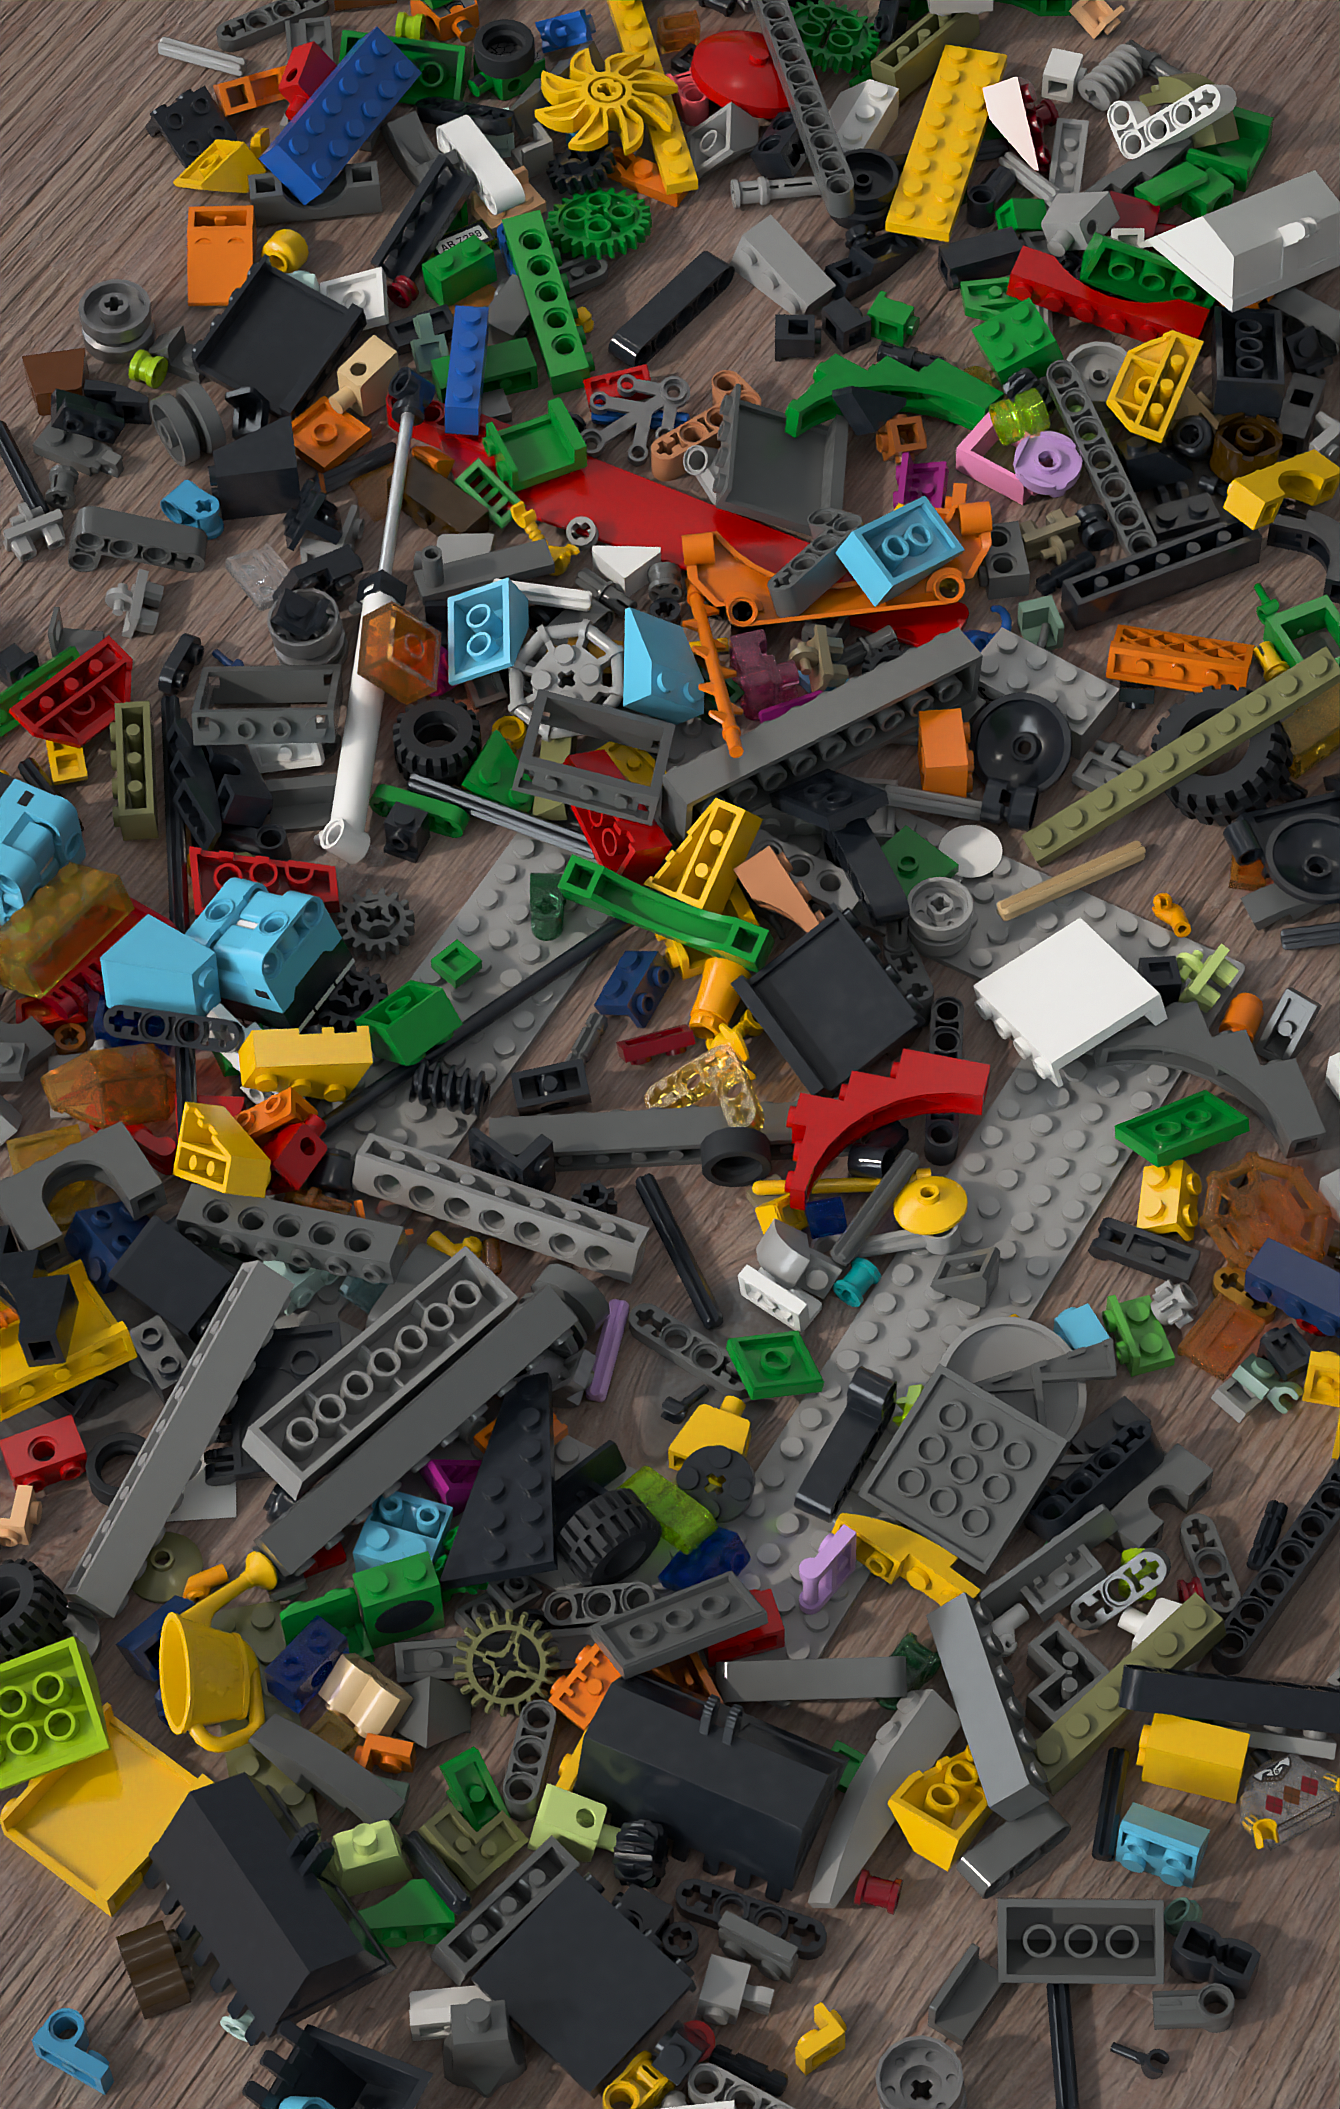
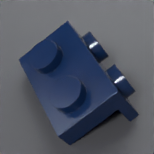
M625 951L609 980L604 985L594 1006L601 1015H628L637 1028H645L674 979L675 974L658 951Z

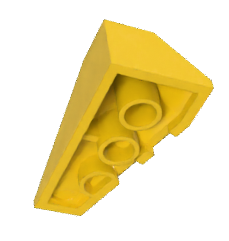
M969 1745L966 1746L965 1751L951 1758L945 1756L937 1760L936 1766L923 1773L918 1770L909 1775L888 1801V1806L913 1851L947 1872L966 1851L993 1812L988 1806Z

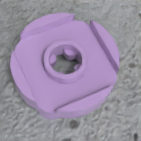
M1043 431L1040 432V436L1030 438L1029 435L1018 444L1013 467L1016 478L1024 487L1035 493L1050 495L1056 498L1063 496L1066 490L1071 488L1079 479L1082 457L1081 454L1079 456L1075 449L1076 444L1069 437L1058 432ZM1047 458L1052 459L1054 467H1044L1039 461L1045 462Z

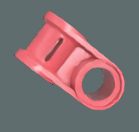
M691 67L688 72L677 75L665 74L678 86V93L671 94L682 121L689 126H698L710 117L709 98L694 83Z

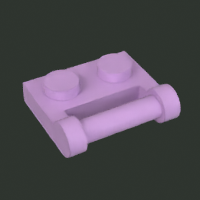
M845 1524L836 1534L829 1533L824 1538L818 1549L819 1553L815 1558H806L799 1565V1576L803 1581V1591L799 1595V1607L803 1613L812 1615L819 1612L856 1569L857 1532Z

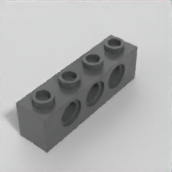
M551 1835L436 1945L430 1958L460 1987L511 1937L574 1869L578 1870L580 1863Z

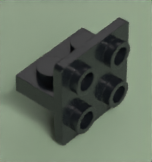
M317 472L313 480L310 478L306 480L299 494L302 499L296 508L291 507L283 520L287 548L292 551L295 550L306 530L335 545L338 544L343 535L340 512L337 511L338 508L333 503L325 500L327 492L324 475Z

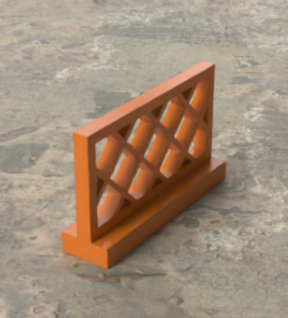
M1118 624L1114 639L1110 644L1106 678L1198 693L1203 692V687L1214 685L1215 689H1221V685L1230 684L1234 685L1238 691L1239 687L1246 688L1255 645Z

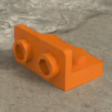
M289 1087L278 1094L270 1096L265 1101L241 1111L234 1118L261 1149L282 1126L301 1123L310 1113L318 1116V1111L292 1087Z
M596 1643L593 1646L589 1644L583 1648L575 1660L577 1666L567 1677L563 1675L554 1683L550 1690V1695L552 1696L548 1699V1702L554 1706L558 1713H562L584 1732L590 1725L610 1684L621 1677L620 1673Z

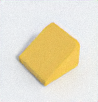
M790 1193L755 1208L763 1234H765L774 1218L800 1231L809 1226L803 1210L790 1208Z

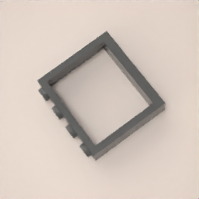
M341 664L203 667L191 712L194 745L335 743L343 700ZM324 674H333L331 683H324ZM219 676L220 685H211L209 677ZM327 702V707L213 709L214 704ZM316 715H325V721L317 723Z
M538 689L512 790L652 826L676 724ZM543 712L550 713V717L544 716ZM540 723L656 753L657 758L650 787L533 757L532 753ZM653 740L659 741L660 745L652 744ZM523 774L534 776L533 782L523 780ZM638 804L647 805L648 811L637 809Z

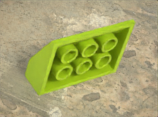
M72 1636L0 1664V1791L111 1749L97 1678L87 1647L83 1642Z

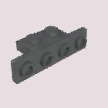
M1104 1504L1099 1505L1094 1510L1086 1513L1064 1532L1052 1538L1049 1543L1034 1554L1022 1560L1004 1576L989 1584L986 1589L977 1595V1598L988 1606L993 1620H996L1026 1598L1045 1623L1108 1576L1090 1550L1118 1531V1524Z

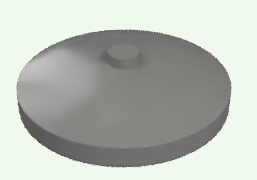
M1005 1316L983 1320L964 1330L948 1346L939 1363L971 1383H975L1005 1372L1030 1366L1045 1359L1048 1360L1064 1355L1072 1350L1060 1336L1044 1325L1025 1318ZM1085 1381L1042 1384L1047 1428L1070 1442L1078 1431L1084 1417L1087 1400Z

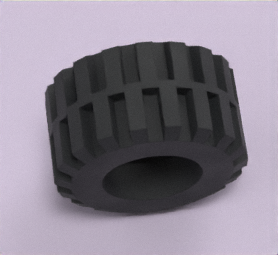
M432 696V700L426 701L425 698L417 700L418 704L415 706L409 704L405 707L406 713L400 712L396 718L397 723L393 725L394 753L399 773L403 772V778L407 782L412 773H419L451 786L454 784L457 787L461 786L482 750L479 720H476V714L472 709L467 710L465 703L460 701L456 704L454 698L450 697L440 700V696ZM444 740L450 742L449 744L441 747H430L425 745L431 741Z
M614 1489L591 1500L571 1517L556 1540L557 1553L584 1587L611 1585L632 1574L649 1558L661 1540L660 1537L663 1530L660 1523L632 1489Z
M18 1558L15 1562L9 1559L0 1565V1664L54 1644L56 1641L54 1638L64 1628L62 1622L67 1619L68 1611L65 1608L68 1603L67 1599L63 1596L62 1590L33 1562H27L25 1559Z

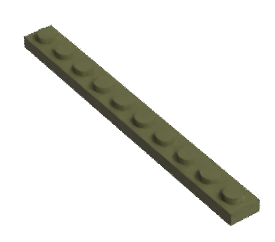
M1327 646L1021 835L1036 862L1042 868L1340 683V667Z

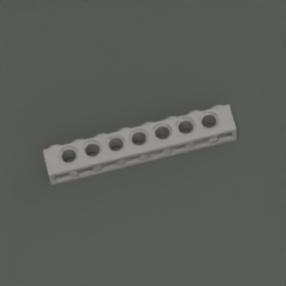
M369 1133L356 1154L352 1188L370 1196L399 1204L405 1208L452 1222L473 1231L496 1237L508 1243L540 1252L543 1255L551 1256L630 1284L643 1262L649 1227Z

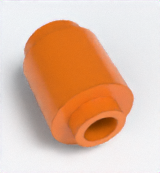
M1251 993L1238 994L1230 1001L1219 1027V1033L1227 1030L1236 1032L1246 1029L1250 1041L1253 1043L1264 1016L1262 1001Z

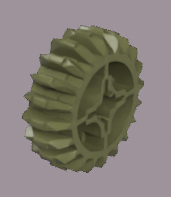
M506 1609V1621H499L497 1611L492 1610L490 1611L491 1624L486 1625L481 1616L475 1619L477 1626L481 1629L478 1633L470 1627L464 1629L465 1635L472 1639L470 1643L457 1641L456 1647L466 1651V1656H454L453 1663L465 1665V1670L455 1672L454 1677L456 1680L468 1678L469 1682L463 1685L460 1691L463 1695L473 1689L477 1692L471 1700L473 1706L478 1705L481 1699L484 1698L488 1700L485 1705V1713L490 1714L495 1703L501 1705L500 1716L506 1717L508 1713L507 1705L514 1704L515 1713L519 1716L523 1709L520 1702L526 1700L528 1703L535 1700L533 1698L535 1693H538L544 1699L549 1697V1692L541 1685L543 1682L554 1685L557 1681V1678L547 1674V1669H560V1662L548 1661V1656L557 1654L559 1649L558 1646L545 1648L544 1643L553 1637L550 1631L543 1633L540 1637L537 1635L536 1632L541 1628L542 1621L537 1619L530 1628L525 1625L528 1620L527 1612H522L519 1622L512 1621V1609ZM502 1630L512 1631L507 1644L501 1649L495 1650L479 1646L485 1637L494 1632ZM523 1635L532 1641L540 1657L539 1669L526 1663L519 1656L518 1650ZM515 1644L512 1652L515 1655L513 1661H518V1667L520 1668H509L504 1673L502 1680L498 1682L500 1676L498 1668L500 1664L495 1665V1659L489 1656L504 1658L506 1653H509L511 1645ZM473 1657L483 1660V1662L493 1668L495 1675L490 1690L485 1688L478 1680L473 1668ZM521 1676L534 1680L528 1688L519 1693L501 1695L505 1683L511 1677Z

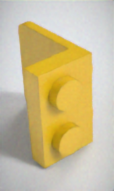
M1311 1351L1302 1401L1340 1408V1356L1337 1353L1331 1351ZM1340 1409L1332 1459L1340 1457Z

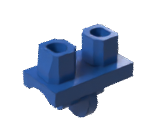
M585 9L535 22L536 28L541 34L543 53L592 41L591 34L596 32L593 16L591 14L586 15Z

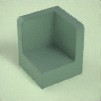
M1052 595L1018 603L1017 625L1022 637L1037 645L1042 623L1050 624V630L1045 649L1050 651L1062 648L1064 623Z

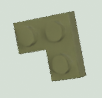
M450 1802L418 1830L420 1835L471 1892L529 1841L503 1810L476 1832Z

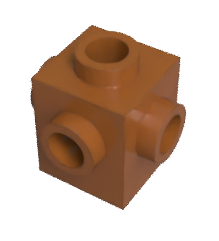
M907 414L894 415L877 430L876 446L878 451L882 452L884 462L895 460L896 465H901L903 452H910L914 462L916 461L915 457L927 449V435L923 427L921 415L907 417Z

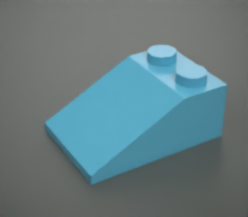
M923 496L852 531L835 553L872 604L877 607L899 596L962 554L965 549L927 497Z
M509 578L448 598V677L451 686L514 666L529 628L528 598Z
M631 607L625 609L623 707L676 725L704 714V692L698 689L699 684L704 683V679L683 628Z

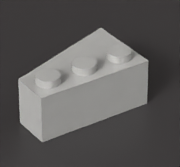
M771 214L742 235L730 262V265L735 268L736 273L791 315H810L829 301L836 286Z

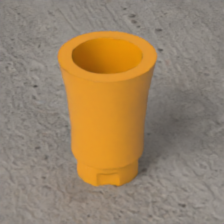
M710 958L706 960L697 998L690 1013L689 1027L693 1030L694 1036L705 1040L711 1038L713 1041L714 1037L721 1033L719 1025L721 1023L729 1025L732 1015L741 1000L731 983L741 975L747 979L752 977L743 966L724 958Z

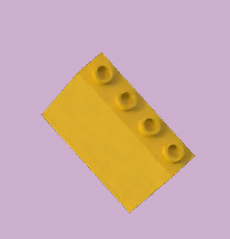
M81 1259L48 1274V1276L69 1274L79 1301L66 1363L29 1367L18 1340L20 1319L9 1324V1328L5 1329L3 1327L0 1329V1422L138 1357L128 1328L123 1321L117 1322L89 1281ZM0 1301V1311L9 1308Z
M106 1702L102 1707L111 1749L29 1780L28 1787L18 1798L10 1799L3 1807L0 1824L6 1837L110 1917H113L143 1883V1877L153 1863L149 1852L163 1835L188 1793L215 1782L203 1773L199 1778H196L116 1718L111 1705Z

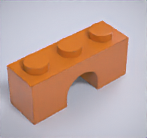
M286 65L213 85L218 106L224 116L285 99L279 92L278 87Z

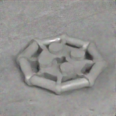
M583 619L582 622L547 627H544L542 624L536 627L538 631L519 651L514 666L507 668L509 670L510 689L508 710L511 715L518 716L528 725L533 711L531 708L534 707L538 689L595 704L604 696L607 699L602 705L617 709L623 702L624 646L617 645L593 626V622L588 619ZM578 637L576 645L572 646L562 644L555 648L552 640ZM589 640L606 654L598 659L586 650ZM545 644L548 652L535 667L526 665ZM609 666L612 669L611 687L604 686L602 681L603 670ZM574 674L573 680L575 685L573 687L566 685L564 688H561V679L565 675ZM523 675L531 677V684L533 686V694L525 698L523 693ZM541 723L538 731L542 736V740L551 742L556 738L583 735Z

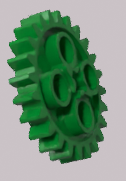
M807 0L806 5L796 2L795 8L790 6L812 68L816 65L821 66L822 72H825L827 68H832L836 74H838L839 68H842L847 73H850L852 67L860 71L862 65L866 66L875 58L880 39H878L879 32L874 31L873 23H867V16H857L859 10L856 9L850 12L847 10L846 4L836 7L835 1H831L830 5H825L823 0H819L818 4ZM833 24H836V26L832 28V30H831V32H830V34H829V31H830L832 25H833ZM828 38L827 44L823 49H821L822 45L826 43V40Z
M598 187L595 193H591L587 189L584 195L577 193L572 195L573 199L563 197L561 198L562 205L554 204V211H549V219H546V222L550 221L554 235V240H552L553 246L561 247V253L563 254L571 251L573 258L584 254L585 260H588L591 255H596L597 259L601 260L605 254H608L610 258H614L615 252L626 255V248L636 250L638 249L637 242H646L645 236L651 235L650 228H652L650 206H645V200H637L636 193L627 196L625 189L615 193L613 187L607 192H603L602 188Z

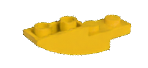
M841 1513L838 1516L832 1533L836 1534L843 1524L857 1532L856 1560L866 1566L874 1575L881 1577L891 1585L901 1576L913 1588L922 1591L940 1606L964 1592L977 1601V1595L981 1592V1589L953 1570L958 1557L917 1533L883 1520L849 1513Z

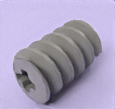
M1118 45L1099 65L1095 66L1091 72L1087 73L1078 82L1077 87L1081 97L1099 110H1108L1112 103L1118 101L1120 96L1127 92V89H1131L1135 82L1140 81L1143 77L1142 59L1139 52L1131 45Z

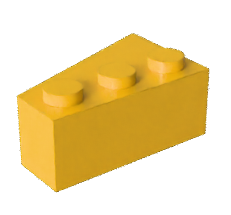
M715 798L687 831L689 834L676 851L671 850L665 858L667 862L654 877L650 876L643 885L693 907L722 914L738 878L733 869L745 862L763 819L742 808Z
M357 1026V1032L334 1033V1027H322V1034H299V1028L252 1030L238 1050L242 1087L257 1089L261 1092L272 1091L279 1093L292 1087L302 1097L325 1099L329 1102H345L373 1063L369 1026Z
M185 1101L172 1175L226 1194L265 1198L266 1187L271 1180V1160L224 1106Z

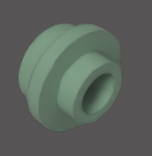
M1185 1897L1173 1900L1164 1911V1922L1167 1931L1172 1936L1177 1937L1184 1921L1200 1923L1203 1915L1202 1907L1196 1901L1188 1900Z

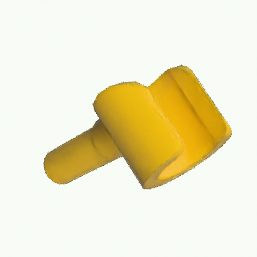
M580 307L577 309L579 318L574 319L576 326L582 325L584 332L589 333L594 328V321L591 319L592 314L587 308Z

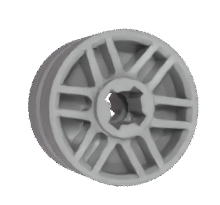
M946 877L928 878L914 886L907 899L910 908L908 936L911 938L912 945L924 954L937 957L952 955L964 948L971 936L973 900L967 888L960 882Z

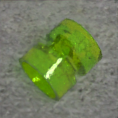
M1035 388L1016 394L1014 403L1010 399H1003L989 406L993 427L1004 446L1020 441L1021 438H1024L1025 432L1029 435H1035L1050 428V420L1045 404Z

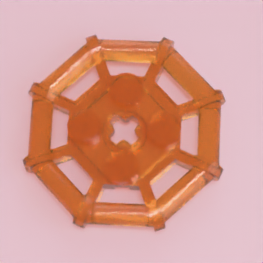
M1248 1152L1241 1160L1220 1171H1211L1206 1178L1208 1188L1203 1216L1199 1218L1201 1228L1207 1230L1228 1261L1227 1266L1233 1270L1236 1267L1246 1271L1254 1257L1245 1255V1252L1259 1251L1268 1237L1289 1248H1293L1295 1251L1319 1263L1322 1262L1325 1257L1323 1248L1328 1218L1332 1216L1331 1207L1323 1203L1304 1175L1305 1169L1301 1166L1293 1167L1261 1157L1257 1152ZM1260 1172L1278 1178H1282L1287 1181L1284 1183L1283 1186L1280 1182L1276 1180L1270 1179L1264 1181L1261 1178ZM1247 1173L1249 1184L1239 1189L1229 1184L1230 1181ZM1293 1185L1309 1209L1302 1210L1290 1193ZM1221 1196L1228 1200L1229 1212L1226 1215L1218 1213ZM1260 1211L1267 1213L1271 1217V1226L1266 1221L1261 1223L1257 1217L1261 1214ZM1305 1222H1312L1309 1242L1300 1237ZM1223 1228H1227L1229 1230V1232L1239 1245L1238 1249L1236 1248V1246L1234 1245V1243L1232 1242V1240Z

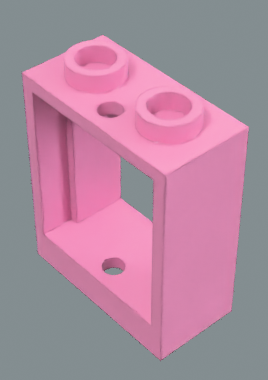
M994 405L958 445L956 450V470L1023 505L1031 495L1036 496L1038 493L1024 487L1014 473L983 456L999 438L1017 448L1018 444L1030 435V438L1040 436V432L1043 431ZM1047 458L1045 462L1039 461L1044 467H1054L1052 459Z

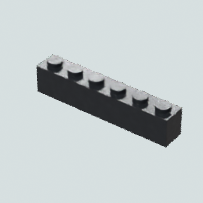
M1236 517L1230 518L1064 580L1062 583L1061 608L1076 631L1259 563L1262 535L1258 529L1252 530Z

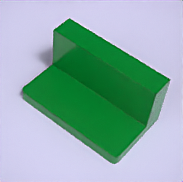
M1186 161L1134 187L1135 197L1147 200L1155 206H1160L1161 213L1181 203L1183 193L1208 181V174Z

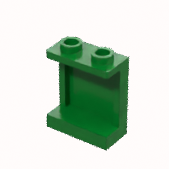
M1235 106L1232 111L1239 139L1196 149L1190 148L1187 152L1186 161L1204 172L1212 167L1221 175L1226 176L1234 184L1235 190L1246 192L1271 142L1274 117Z
M560 397L549 400L548 414L499 431H497L493 422L486 424V437L482 438L485 452L488 457H494L500 480L502 482L507 481L513 493L587 467V445Z

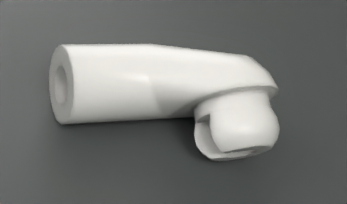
M1020 1603L1014 1605L991 1623L993 1633L999 1638L1004 1648V1653L1001 1654L1002 1657H1007L1016 1651L1015 1629L1029 1619L1027 1610Z

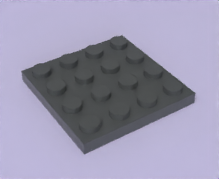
M939 1363L857 1495L989 1577L1071 1443Z

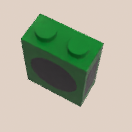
M428 1551L352 1574L354 1588L358 1597L361 1621L372 1650L445 1627L440 1584Z

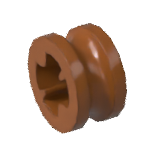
M67 1023L55 1031L54 1039L56 1040L55 1046L58 1055L87 1052L88 1042L86 1032L82 1026L75 1023ZM68 1038H71V1041L77 1038V1043L71 1045L70 1042H68V1045H65L64 1041Z

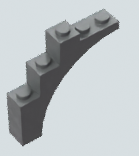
M1197 1001L1172 1003L1165 1008L1168 1019L1157 1026L1152 1022H1146L1133 1029L1118 1031L1095 1046L1093 1057L1098 1068L1120 1064L1158 1065L1182 1070L1216 1084L1238 1098L1258 1116L1275 1138L1285 1159L1317 1152L1321 1149L1326 1130L1296 1058L1285 1061L1275 1059L1261 1066L1246 1029L1236 1032L1227 1030L1211 1037Z

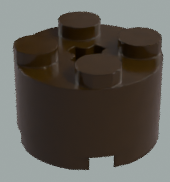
M1242 412L1224 417L1219 422L1216 430L1209 469L1219 478L1231 484L1238 477L1246 476L1256 470L1264 469L1279 462L1283 445V434L1281 428L1271 419L1258 414L1256 419L1245 417L1246 413Z

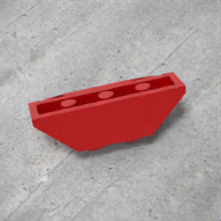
M108 635L11 707L9 713L33 737L80 749L108 728L110 722H115V703L130 702L133 659Z

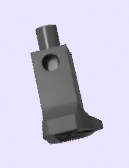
M475 1998L467 2004L450 2005V2033L443 2041L442 2046L444 2078L456 2086L474 2089L484 2098L492 2097L500 2086L516 2080L527 2070L524 2038L513 2027L505 2000L485 2001L481 1998Z

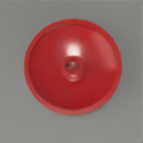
M744 30L723 31L706 37L697 45L691 62V75L699 90L714 103L724 107L733 102L752 117L774 119L779 112L791 111L763 33ZM812 68V69H813V71H814V74H815V77H816V80H817V75H816V71H815V69H814V68Z

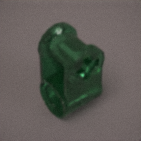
M563 873L530 874L531 931L539 940L552 941L562 934L564 906L567 899H565L557 886Z
M913 1632L908 1633L890 1655L906 1656L907 1692L919 1690L933 1678L942 1664L938 1651L934 1653L917 1641V1635ZM901 1697L876 1698V1701L887 1710H898L897 1704Z

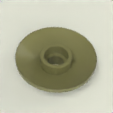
M165 1532L160 1543L150 1550L146 1558V1570L137 1581L133 1582L131 1589L142 1599L153 1603H166L175 1595L182 1597L189 1577L203 1571V1559L200 1550L186 1536L174 1532ZM162 1558L170 1559L169 1562L164 1565H159L156 1563L158 1560Z

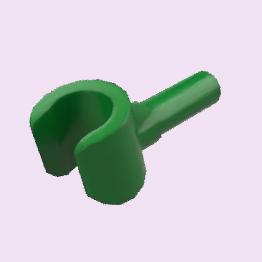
M1257 583L1254 585V590L1262 605L1257 607L1256 612L1259 620L1265 625L1267 617L1277 614L1279 602L1276 599L1271 600L1262 584Z

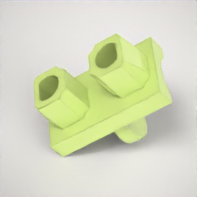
M1222 943L1204 963L1200 961L1203 958V954L1199 950H1194L1192 954L1187 952L1178 954L1176 960L1182 983L1187 978L1192 979L1181 993L1179 1002L1197 1001L1200 1010L1205 1013L1215 1005L1221 994L1206 982L1210 978L1225 989L1239 971L1225 958L1230 950Z

